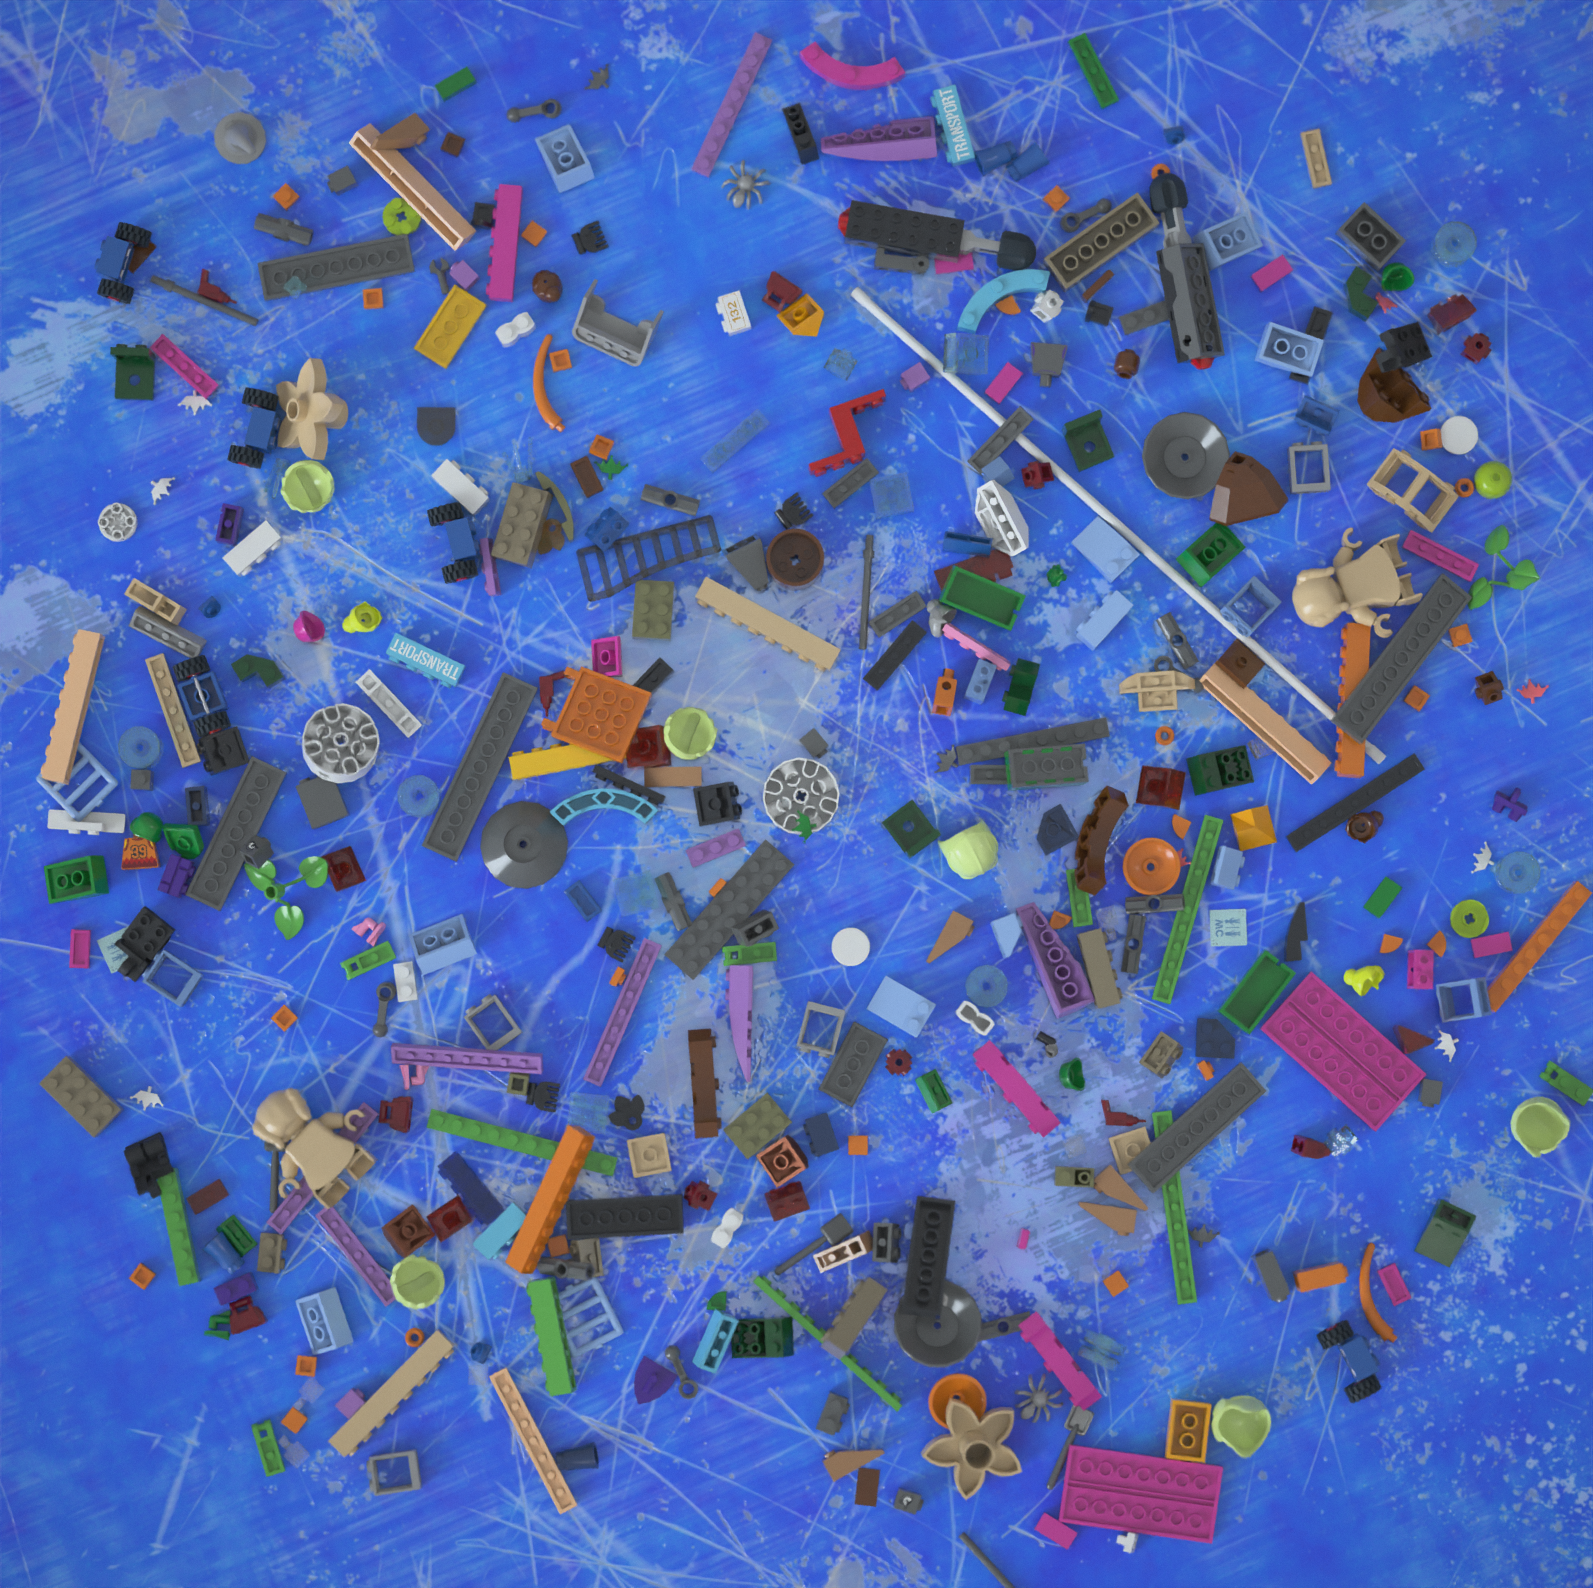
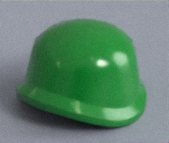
M1391 263L1382 271L1381 286L1385 291H1404L1414 283L1413 272L1403 263Z
M144 812L132 820L130 830L134 835L156 843L162 837L163 821L154 813Z
M1078 1057L1063 1063L1059 1069V1080L1065 1088L1077 1091L1085 1089L1086 1081L1082 1071V1061Z

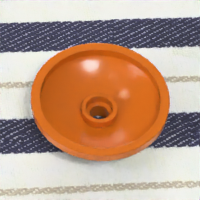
M1145 838L1137 841L1127 850L1123 859V874L1127 883L1135 891L1144 895H1159L1168 891L1176 883L1180 874V859L1176 850L1162 839ZM1149 863L1154 865L1152 871L1147 869Z
M963 1373L949 1374L938 1380L932 1387L928 1404L932 1417L939 1425L949 1429L945 1417L946 1407L950 1398H953L955 1395L960 1396L958 1400L969 1405L978 1420L983 1416L987 1403L986 1394L982 1385L972 1376Z

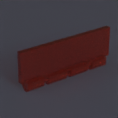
M998 549L991 551L990 558L975 556L953 564L993 582H996L994 574H998L1000 580L1013 576L1011 568H1014L1010 556ZM953 565L934 571L941 592Z

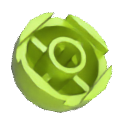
M1499 461L1483 463L1474 474L1475 489L1482 497L1487 499L1503 497L1512 485L1510 469Z

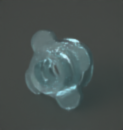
M293 276L288 283L284 284V290L288 291L293 299H297L299 294L307 289L306 284H302L298 276Z

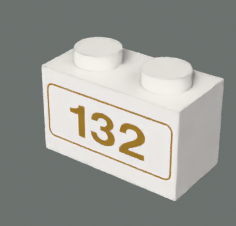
M740 291L718 297L719 303H715L718 314L723 315L724 321H721L724 332H728L729 336L751 330Z

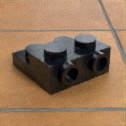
M237 726L201 737L198 740V752L200 755L203 754L205 758L203 762L204 769L207 773L210 772L211 776L249 763Z
M734 782L693 788L699 826L740 819L742 807L740 804H737L736 796L739 795V789L737 785H734Z

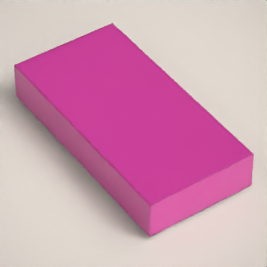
M972 252L967 255L959 254L957 263L934 259L936 275L974 270Z
M1282 254L1251 275V278L1262 292L1291 273L1293 269Z
M1007 362L984 393L1000 404L1023 373Z
M71 929L69 968H90L91 930Z
M1509 932L1470 939L1474 958L1513 951Z
M1020 1229L1016 1247L1026 1249L1030 1235L1028 1229Z
M1395 1263L1377 1271L1393 1306L1412 1298Z
M1045 1512L1034 1528L1067 1550L1077 1535L1076 1531Z

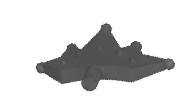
M606 64L605 70L599 68L600 73L590 70L594 80H588L591 85L585 87V90L599 89L601 85L606 88L609 87L605 83L609 78L608 64Z
M952 744L951 751L945 749L947 754L936 753L939 755L942 763L937 762L940 768L934 771V773L948 771L951 765L955 768L958 767L954 763L957 757L954 744Z
M1203 1224L1199 1231L1196 1230V1227H1194L1193 1231L1188 1230L1192 1239L1199 1241V1247L1201 1248L1203 1242H1211L1220 1234L1219 1232L1212 1234V1230L1207 1233L1205 1224Z

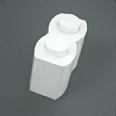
M528 312L517 315L511 323L500 326L495 333L503 347L506 348L514 345L520 337L531 334L536 326Z
M963 1001L955 1011L962 1021L970 1023L971 1027L981 1035H987L994 1026V1022L989 1016L979 1013L977 1007L968 1001Z
M732 1207L728 1209L722 1218V1223L714 1230L711 1241L721 1248L726 1247L732 1239L733 1232L741 1225L743 1214Z

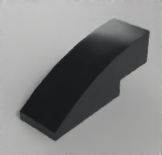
M1305 902L1298 903L1288 924L1284 946V962L1302 960L1300 941L1308 940Z

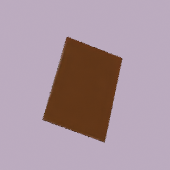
M151 241L148 248L133 246L135 250L128 269L130 272L134 273L157 248Z
M859 1468L855 1498L856 1505L876 1507L880 1470Z

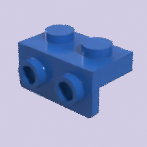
M1305 395L1294 420L1302 427L1306 428L1308 426L1313 428L1317 434L1329 435L1340 410Z
M609 507L600 514V518L588 527L584 535L605 552L629 526V522L617 511Z

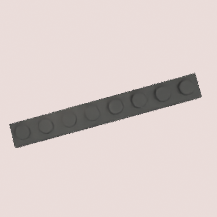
M1101 718L957 746L956 752L959 766L1005 757L1004 753L1009 749L1069 745L1110 737L1107 719Z

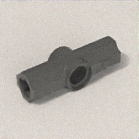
M258 213L254 223L255 230L271 234L273 237L289 242L290 240L305 246L310 245L314 232L312 229L296 225L290 220L284 218L277 219Z
M647 484L643 488L640 499L665 507L668 510H675L692 516H696L700 504L698 499ZM667 496H674L676 498L675 503L672 505L666 504L665 499Z
M1170 612L1155 620L1184 670L1199 662L1187 642L1186 636L1182 633ZM1174 636H1179L1182 639L1180 646L1173 644L1172 638Z
M668 872L654 878L662 895L661 899L667 912L670 913L677 931L693 925L685 909L684 900L679 890H677L670 873Z
M1184 894L1127 897L1125 900L1126 913L1184 911ZM1153 899L1159 900L1160 904L1157 909H1152L1151 907Z
M1129 914L1121 972L1138 974L1146 921L1144 916ZM1130 939L1138 941L1137 949L1129 948L1128 943Z
M540 1257L537 1263V1270H539L540 1274L553 1275L558 1278L567 1277L589 1281L592 1280L595 1274V1267H593L592 1263L579 1262L574 1259L565 1260Z
M1030 1312L1000 1317L996 1320L981 1323V1335L978 1342L1022 1331L1018 1325L1030 1317ZM1002 1321L1008 1323V1329L1005 1332L998 1330V1324Z

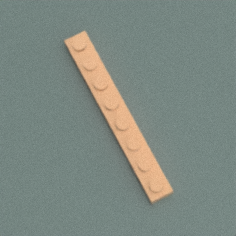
M507 1367L490 1375L489 1378L559 1513L562 1514L576 1507L578 1504L561 1471L558 1469Z

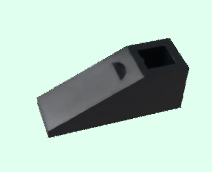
M798 103L783 108L782 111L801 165L819 160L817 147L801 104Z

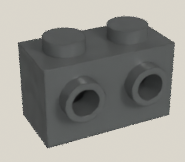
M763 909L732 926L731 929L739 945L750 947L756 944L758 940L772 935L779 927L772 912Z
M874 1223L873 1262L898 1263L901 1255L900 1247H898L899 1239L901 1238L899 1224Z
M830 1391L816 1429L832 1436L835 1435V1432L839 1433L843 1424L840 1421L842 1414L846 1415L850 1406L847 1403L848 1398Z

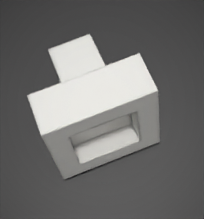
M1128 1532L1127 1536L1118 1535L1116 1543L1125 1545L1124 1552L1134 1553L1139 1534Z

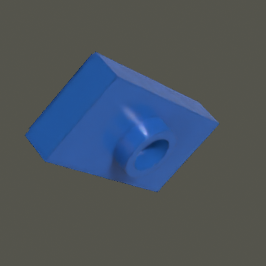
M580 880L564 891L586 922L602 911Z

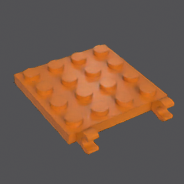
M582 666L579 671L566 667L564 671L565 677L575 680L557 722L544 718L541 723L542 728L552 731L551 736L553 738L623 763L652 697V693Z

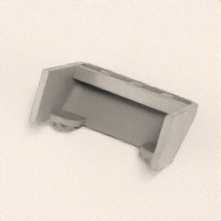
M594 279L583 297L572 330L574 338L631 366H639L657 332L664 311H659L654 322L642 320L638 327L604 311V300L594 294L598 280Z

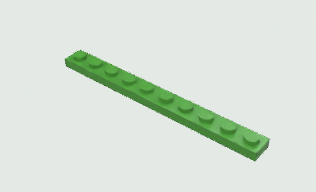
M1204 815L1182 891L1185 899V910L1176 912L1151 999L1171 1004L1224 821L1222 819Z
M431 1109L426 1127L548 1160L553 1159L560 1143ZM590 1150L582 1169L613 1176L618 1157Z
M1171 1110L1152 1112L1156 1138L1173 1123ZM1178 1171L1162 1186L1177 1304L1180 1305L1197 1302L1180 1171Z
M758 1275L753 1280L760 1289L821 1344L823 1343L821 1338L826 1331L822 1327L818 1329L814 1326L815 1321L808 1314L804 1317L799 1312L801 1308L793 1301L789 1303L784 1299L786 1295L779 1288L774 1290L770 1286L772 1282L764 1275L762 1278ZM851 1353L849 1355L845 1354L840 1359L892 1408L898 1411L902 1407L900 1403L902 1399L894 1392L890 1394L886 1391L887 1386L880 1379L875 1381L871 1377L873 1373L865 1366L861 1368L857 1364L858 1360Z

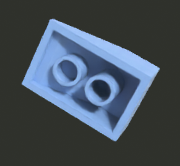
M570 124L535 139L559 193L594 179L591 165Z
M1247 212L1205 229L1192 237L1195 243L1204 244L1209 271L1263 246Z
M1269 322L1265 326L1254 361L1312 377L1324 340Z
M1099 516L1071 542L1110 583L1140 555Z
M885 976L869 1003L867 1010L917 1038L936 1004Z

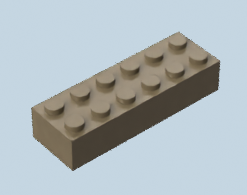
M1137 192L1047 255L1043 263L1063 291L1067 292L1158 228L1160 223Z

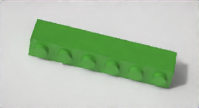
M173 1168L174 1172L157 1179V1182L162 1191L161 1201L178 1284L183 1286L200 1282L201 1278L178 1168Z
M551 1276L533 1279L528 1282L527 1294L531 1297L532 1304L530 1310L536 1322L534 1330L539 1338L538 1351L542 1354L543 1358L541 1365L543 1372L546 1374V1390L550 1396L573 1393L577 1390L556 1278Z

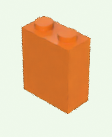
M1339 1261L1292 1271L1296 1289L1299 1292L1346 1282V1277H1348L1346 1265L1344 1266Z

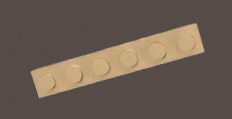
M164 653L145 659L182 768L202 762Z

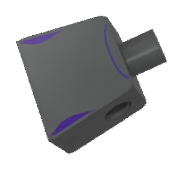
M1031 342L1032 375L1040 376V387L1050 388L1052 377H1060L1067 345Z

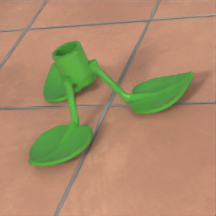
M1504 525L1496 527L1489 534L1484 547L1489 555L1497 553L1500 559L1512 571L1508 572L1506 576L1507 583L1492 580L1488 582L1485 577L1476 580L1468 593L1472 597L1468 602V607L1471 611L1489 601L1493 592L1491 586L1493 584L1524 590L1527 586L1540 579L1532 561L1528 559L1522 560L1514 568L1501 554V550H1504L1509 543V532Z
M319 856L305 858L299 865V871L303 876L286 884L275 883L273 880L276 877L277 871L272 861L267 860L259 869L245 863L244 867L252 884L257 889L264 891L267 899H275V902L286 905L276 910L274 919L276 926L282 932L285 939H292L300 932L303 926L304 914L299 906L290 907V903L281 899L285 894V888L303 880L311 888L321 887L325 884L328 877L327 861Z

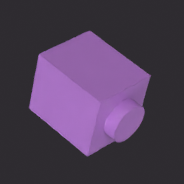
M464 260L460 263L457 261L450 268V276L466 292L480 280L479 275Z
M920 362L900 375L902 387L905 390L908 389L910 393L930 381V376Z
M352 1388L335 1406L349 1419L366 1402L364 1399L366 1396L360 1389L357 1388L355 1390Z

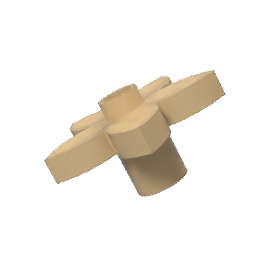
M309 358L303 365L297 382L283 381L276 385L279 404L286 412V416L279 429L278 447L295 449L301 447L305 455L311 459L324 460L328 445L327 428H343L348 419V407L346 402L336 394L325 393L326 371L322 359Z
M950 1398L946 1407L945 1417L951 1433L939 1435L928 1442L921 1451L922 1457L940 1467L954 1466V1481L958 1491L965 1500L980 1489L984 1482L985 1471L987 1470L998 1476H1012L1021 1473V1466L1014 1451L1008 1445L1002 1443L1009 1436L1013 1427V1408L999 1407L991 1409L978 1420L969 1405L960 1400Z

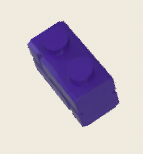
M223 503L221 510L223 513L220 514L215 541L220 544L236 546L244 509L240 506Z
M171 854L157 890L181 898L182 895L185 896L189 888L187 884L188 878H192L196 867L193 866L195 862Z
M252 1272L214 1288L221 1306L259 1290Z

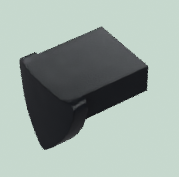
M475 202L473 219L470 225L480 229H492L493 209L495 206Z
M1091 300L1086 311L1085 322L1089 323L1091 321L1107 327L1113 307Z

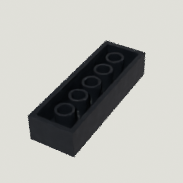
M682 1194L567 1200V1239L684 1233Z
M917 1196L901 1314L940 1319L955 1201Z

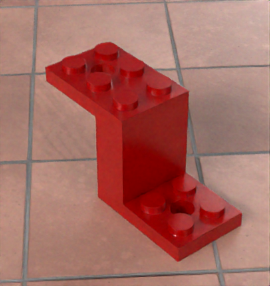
M884 389L829 408V415L843 452L808 464L811 476L819 477L825 475L829 469L833 468L836 471L844 468L846 463L856 464L863 461L865 449L852 413L858 415L865 412V409L872 406V409L883 406V402L886 401Z

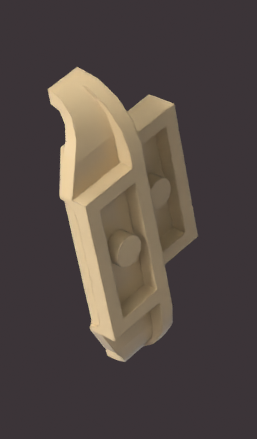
M1175 670L1136 673L1119 684V694L1138 693L1139 712L1178 710L1177 691L1195 689V679Z

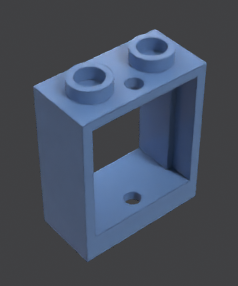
M1253 576L1221 609L1220 613L1227 622H1231L1236 627L1239 634L1245 635L1248 638L1281 604V601L1262 582ZM1247 589L1268 609L1252 627L1230 608Z
M981 659L978 660L964 699L982 705L996 670V665Z
M158 951L153 959L155 961L151 968L148 967L143 973L142 977L144 979L142 982L179 1007H184L204 975L169 951ZM167 957L193 974L178 998L151 981Z
M1485 977L1436 985V996L1439 1000V1013L1442 1023L1492 1015ZM1469 984L1474 1013L1456 1015L1451 987Z

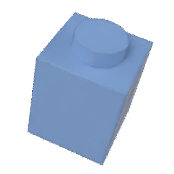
M1000 456L981 469L984 474L982 479L985 484L995 480L1003 487L1015 479L1009 466Z

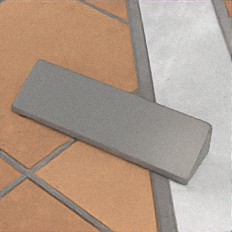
M142 606L135 610L129 627L189 658L200 656L207 642L202 637L180 626H176Z

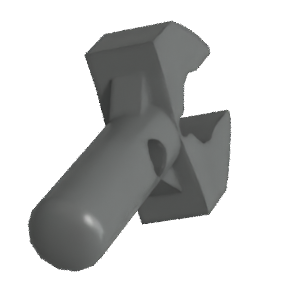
M440 257L442 267L441 271H439L435 267L433 259L429 266L430 272L438 276L442 294H447L449 289L445 272L449 270L448 262Z

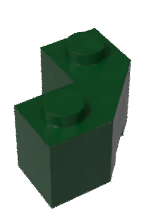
M1356 266L1343 287L1347 297L1349 312L1366 322L1378 302L1363 293L1372 276Z
M247 654L231 664L242 682L259 673L265 685L270 689L286 679L277 663L273 660Z
M1020 658L1017 659L1016 665L1012 664L1009 673L1012 676L1008 691H1004L1002 702H1005L1003 710L1026 716L1040 664Z

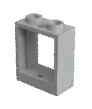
M1322 441L1311 442V445L1303 446V443H1292V446L1287 449L1290 494L1329 492L1331 487L1328 445L1322 444ZM1322 451L1324 483L1297 484L1294 452Z
M489 994L481 1000L483 1004L477 1008L474 1005L465 1011L467 1015L464 1016V1019L487 1050H499L523 1033L497 995L491 996ZM495 1002L514 1029L490 1045L472 1018Z
M808 1001L797 1046L800 1047L799 1051L811 1053V1050L818 1051V1056L826 1058L834 1055L845 1010ZM811 1010L839 1017L831 1049L803 1043Z
M417 1449L371 1455L369 1461H366L367 1471L371 1472L372 1480H369L370 1491H374V1496L422 1488ZM408 1456L412 1484L380 1488L376 1461Z

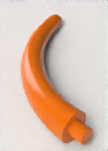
M547 334L539 348L534 365L533 391L536 405L542 418L550 425L552 431L557 429L561 433L566 427L562 424L563 419L552 408L544 386L545 359L553 339L551 334Z
M1369 1243L1363 1256L1359 1276L1361 1304L1365 1316L1376 1334H1379L1383 1341L1388 1339L1393 1343L1397 1339V1336L1392 1333L1394 1329L1380 1316L1371 1295L1369 1276L1375 1244Z

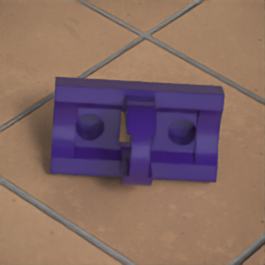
M1517 787L1510 797L1497 790L1494 795L1492 810L1502 813L1504 807L1507 806L1511 808L1508 818L1517 822L1522 815H1526L1528 806L1517 801L1521 794V789Z

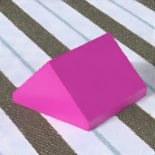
M615 636L591 640L593 671L608 677H623L621 637Z

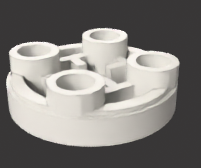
M1455 416L1448 419L1441 427L1442 446L1451 454H1466L1477 443L1478 430L1476 425L1470 419L1463 416Z
M113 503L103 509L98 519L101 533L111 541H125L131 538L137 529L136 514L125 504Z
M845 928L839 931L832 941L833 956L839 963L846 966H856L862 963L870 951L868 937L864 932L856 928Z

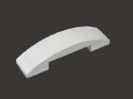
M370 669L356 681L358 686L408 738L422 726Z

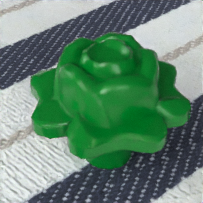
M1059 564L1053 565L1046 574L1051 587H1059L1060 582L1067 579V575L1064 574V570L1061 569Z

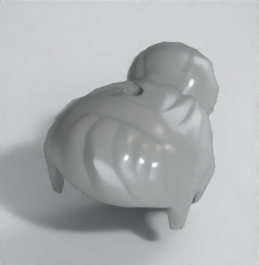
M932 599L927 604V611L930 613L929 626L934 637L939 638L944 633L942 631L943 624L947 623V621L950 623L955 618L957 609L943 605L938 599Z

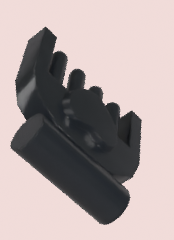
M599 221L585 225L581 229L580 235L578 232L571 235L579 255L585 254L586 250L590 253H596L609 248L608 244L603 245L607 243L606 240L596 243V241L605 238L604 235L597 237V235L603 233L602 230L592 233L600 229L601 226L589 229L598 225Z
M797 492L785 500L782 504V510L778 509L774 512L786 530L790 529L792 524L796 526L801 525L814 516L811 513L804 519H801L810 513V510L800 515L807 508L805 505L799 509L804 504L803 501L794 506L795 503L801 500V497L790 503L791 500L799 495Z
M607 926L597 946L603 949L606 947V953L610 957L623 963V959L613 954L615 953L625 958L626 956L617 950L628 953V950L622 947L630 949L631 946L622 942V940L633 944V941L623 935L633 940L636 937L622 930L613 932V929Z
M529 1082L526 1104L533 1105L535 1103L536 1108L540 1110L556 1112V1109L545 1108L544 1106H557L556 1104L545 1102H557V1099L550 1098V1096L558 1097V1094L550 1093L547 1090L559 1092L558 1088L548 1087V1085L560 1087V1084L541 1082L537 1086L536 1083Z

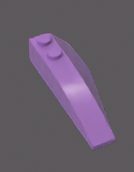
M934 116L890 121V125L881 127L880 124L873 125V129L863 131L861 128L854 130L849 135L840 133L821 138V151L840 157L874 161H910L913 159L937 157Z
M1032 902L1016 908L1017 915L1020 917L1023 925L1022 930L1056 1018L1075 1013L1095 1002L1081 965L1071 955L1070 950L1060 940L1056 931L1051 928L1036 904Z
M730 966V970L726 969V981H729V989L725 991V1000H729L730 1024L738 1060L746 1082H750L753 966Z

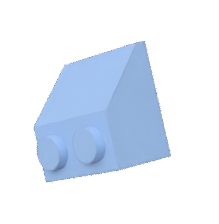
M1226 846L1218 848L1210 885L1233 890L1235 886L1238 887L1240 882L1238 871L1239 868H1243L1245 861L1242 851Z

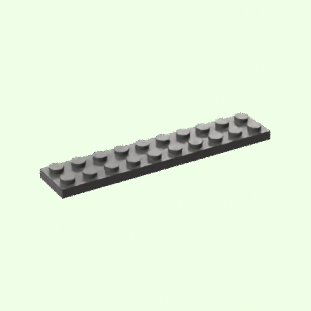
M1440 574L1330 721L1357 743L1362 744L1472 597L1445 574Z
M502 673L424 839L423 847L455 862L458 861L537 693V687L509 674Z

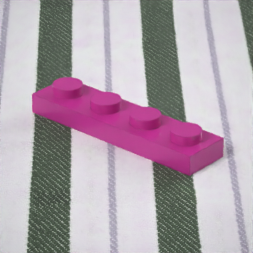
M164 334L150 347L206 400L219 387L211 377Z
M1412 530L1409 531L1401 547L1468 582H1471L1479 566L1478 563Z

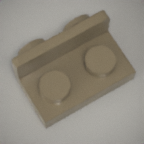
M1161 1031L1139 1063L1163 1079L1164 1076L1170 1073L1171 1066L1175 1060L1181 1057L1184 1047Z
M261 1232L257 1271L280 1274L281 1270H284L285 1258H282L283 1251L287 1249V1239H284L285 1234Z
M599 1238L571 1240L569 1251L572 1259L579 1262L592 1263L593 1267H595L593 1277L604 1276Z

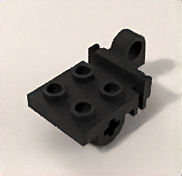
M1419 322L1395 329L1392 328L1379 335L1387 350L1375 355L1382 373L1402 367H1409L1432 357Z
M144 906L122 934V938L114 944L129 956L117 971L136 982L148 965L151 964V960L154 959L158 951H161L168 943L175 929L148 907Z
M159 1132L125 1147L126 1150H124L138 1195L140 1196L148 1192L153 1199L162 1195L157 1179L174 1172L170 1164L164 1137Z

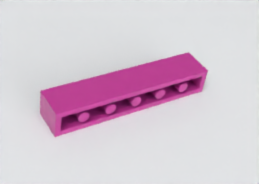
M499 184V189H495L494 200L497 201V208L493 209V219L496 220V224L491 229V238H494V246H490L489 257H492V265H488V276H491L490 284L487 283L486 295H489V299L492 301L513 302L523 188L518 185Z

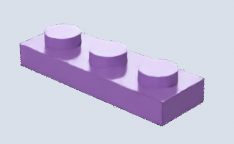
M480 539L479 552L483 556L482 571L486 575V582L484 583L486 593L493 597L501 596L496 558L491 556L494 546L493 539Z
M738 828L686 850V853L694 868L743 848L746 845Z

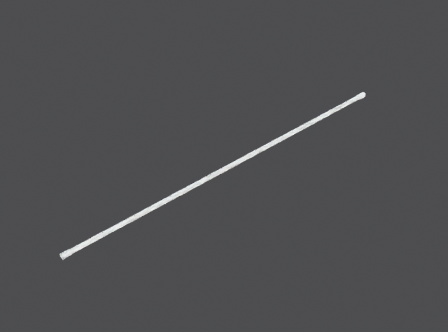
M859 287L854 289L850 295L858 303L866 307L999 427L1006 421L1002 415L875 304ZM1022 433L1015 439L1017 443L1040 463L1050 462L1052 473L1329 720L1332 719L1336 713L1253 638L1250 636L1247 638L1245 635L1239 634L1236 627L1223 618L1220 613L1221 610L1029 439ZM1365 740L1366 754L1379 765L1386 755L1376 746Z

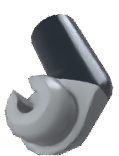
M1040 1031L1036 1039L1045 1044L1047 1057H1055L1058 1053L1056 1039Z

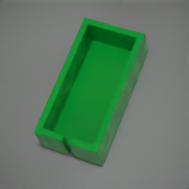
M953 565L938 600L1011 631L1018 616L1012 611L1013 609L1020 611L1026 595Z
M1263 950L1217 1010V1012L1246 1034H1250L1296 974L1283 962L1276 965L1275 963H1278L1279 959L1267 950Z

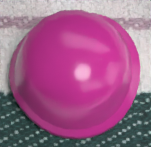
M301 611L299 617L293 623L294 634L302 642L318 641L325 634L323 622L308 611Z

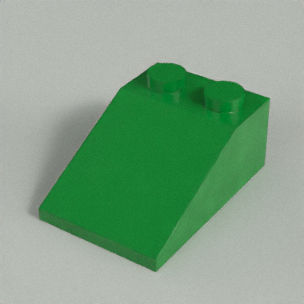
M1215 523L1180 554L1176 560L1202 587L1236 557L1245 546L1227 526Z
M90 855L44 866L49 904L109 894L104 856Z

